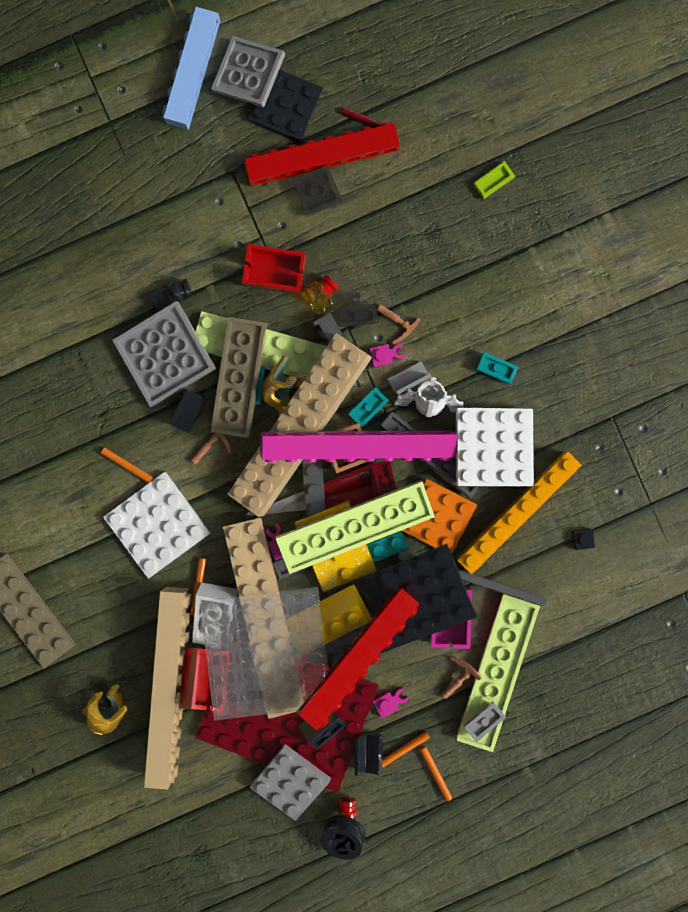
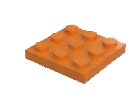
M425 479L423 485L435 517L401 531L435 548L447 543L451 553H453L477 504Z

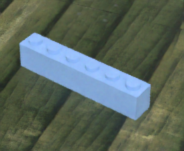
M196 7L194 13L190 15V29L184 35L185 46L183 50H180L178 57L180 63L173 73V87L170 86L168 90L169 101L167 105H164L162 112L164 120L169 125L189 130L220 24L219 14Z

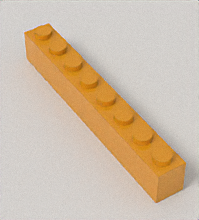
M568 451L563 452L534 480V486H528L456 560L470 574H473L582 465Z

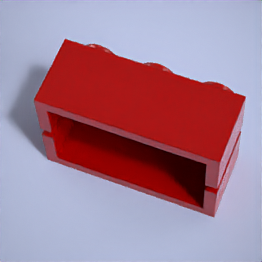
M248 244L245 259L247 265H244L242 278L244 286L301 295L306 253Z
M185 648L179 708L225 711L231 652Z

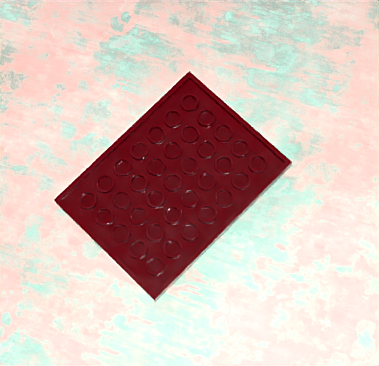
M236 630L228 650L231 654L225 711L205 710L195 738L267 765L283 745L286 744L328 775L331 779L325 788L338 793L355 749V737L361 734L379 684L365 678L355 683L354 691L348 697L345 696L342 699V705L336 711V714L344 719L347 726L317 750L307 742L300 730L299 725L305 720L296 712L268 719L249 634ZM294 652L306 700L331 670L332 666L307 656L300 657L298 653Z

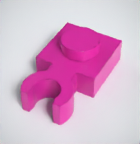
M389 344L370 348L374 368L392 364V358L403 359L405 354L398 355L396 353V350L403 348V345L398 344L393 349H389Z
M277 524L275 525L277 528L275 534L271 533L269 528L266 529L267 535L273 539L268 544L275 560L283 557L275 538L281 533V527Z
M403 687L398 688L394 695H391L390 691L373 699V703L382 718L398 710L397 703H406L409 700L408 696L404 698L399 697V694L404 691Z

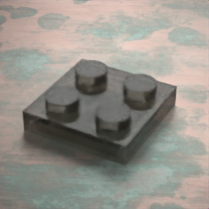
M328 165L292 179L307 217L342 203Z

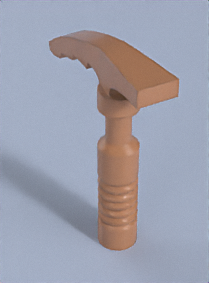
M380 305L377 309L378 312L384 314L395 323L398 322L404 329H407L402 337L400 336L397 340L393 341V344L399 343L409 336L421 320L417 318L412 325H409L408 321L405 322L400 319V316L383 305Z
M221 433L212 434L209 441L202 445L201 449L191 458V461L197 464L211 448V444L218 440V437L225 443L227 451L232 453L231 446L225 435Z
M451 657L452 661L461 664L466 670L441 695L447 699L462 685L466 678L468 679L473 675L477 680H481L482 676L465 661Z

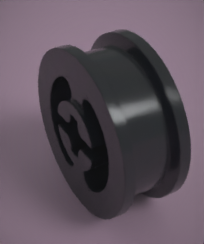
M333 816L326 821L320 841L323 849L328 854L338 859L350 860L361 854L366 832L364 827L351 817Z

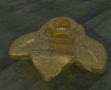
M314 281L302 290L303 300L307 304H311L316 314L324 317L325 307H331L333 301L330 295L323 291V285Z

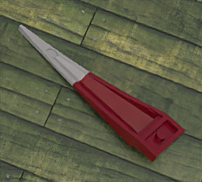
M391 462L373 463L325 482V508L334 507L346 501H349L350 505H358L397 490ZM305 491L274 502L266 514L306 510ZM248 512L246 515L254 516L255 514L252 512Z

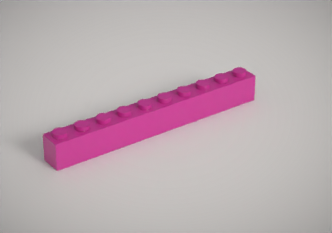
M453 431L260 432V456L267 463H275L277 460L293 463L297 462V459H305V462H316V459H324L326 462H335L336 459H343L346 462L363 459V461L370 462L374 461L375 458H382L383 461H393L394 458H401L403 461H412L413 458H420L423 461H430L431 458L450 460L451 457H457L458 434Z

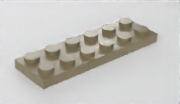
M228 317L211 432L250 438L267 323Z
M8 554L0 558V611L45 669L74 647L76 643Z

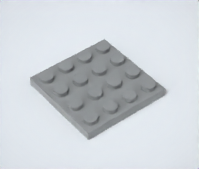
M177 301L113 340L150 407L155 406L216 369Z

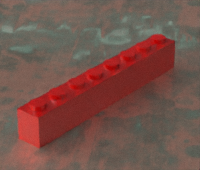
M385 122L376 128L364 127L359 132L352 133V131L342 133L339 137L327 136L318 142L311 140L301 146L290 145L281 151L273 149L264 155L252 154L244 160L251 186H256L397 152L400 149V143L395 123Z
M397 588L296 713L316 730L322 729L328 723L330 714L336 712L341 707L342 699L345 696L348 697L354 691L355 683L358 680L361 681L366 676L368 667L371 664L374 665L379 660L380 652L392 644L393 636L396 633L399 634L404 629L406 620L412 618L417 613L419 603L402 588Z

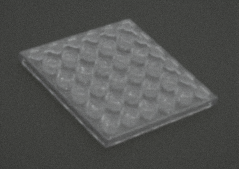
M318 587L200 601L214 720L297 711L327 675L328 665Z

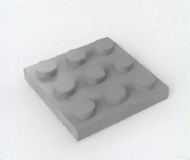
M232 36L211 89L215 93L264 108L284 59V51Z
M284 744L254 779L250 788L296 821L328 785L331 778Z

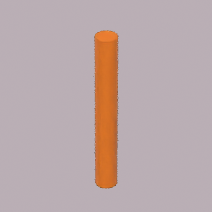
M104 447L101 451L102 455L147 483L153 480L154 477Z
M199 558L190 615L195 614L196 594L201 583H203L207 560L205 558Z
M425 731L384 757L382 768L430 738L428 733Z
M422 747L419 751L445 801H450L452 796L427 747Z

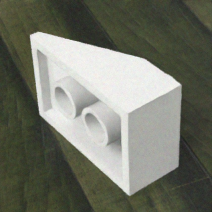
M201 583L196 594L192 643L225 649L230 648L238 605V589Z

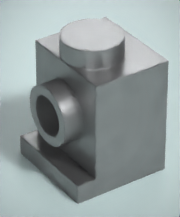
M331 313L314 322L316 328L320 327L318 332L323 340L327 339L328 343H330L336 333L340 336L342 335Z

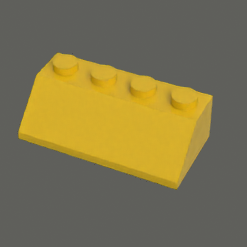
M353 584L289 617L287 621L291 641L299 656L302 657L367 624L372 617Z

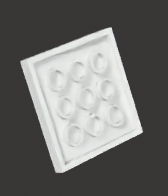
M456 408V434H458L456 486H534L533 409Z
M167 472L162 473L103 517L148 579L211 533Z

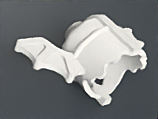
M431 377V380L421 384L417 392L408 389L405 394H399L398 399L394 403L398 406H408L410 402L415 401L416 408L426 417L436 416L442 412L445 404L448 405L450 412L456 413V408H462L463 402L458 401L455 394L447 396L444 387L436 381L435 377Z

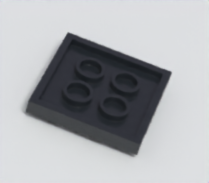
M279 69L264 108L253 105L248 120L302 142L322 94L323 87Z

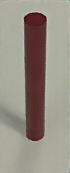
M343 108V115L373 128L379 127L382 122L349 108Z

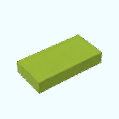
M503 161L473 182L472 185L484 200L514 179L515 175L506 162Z

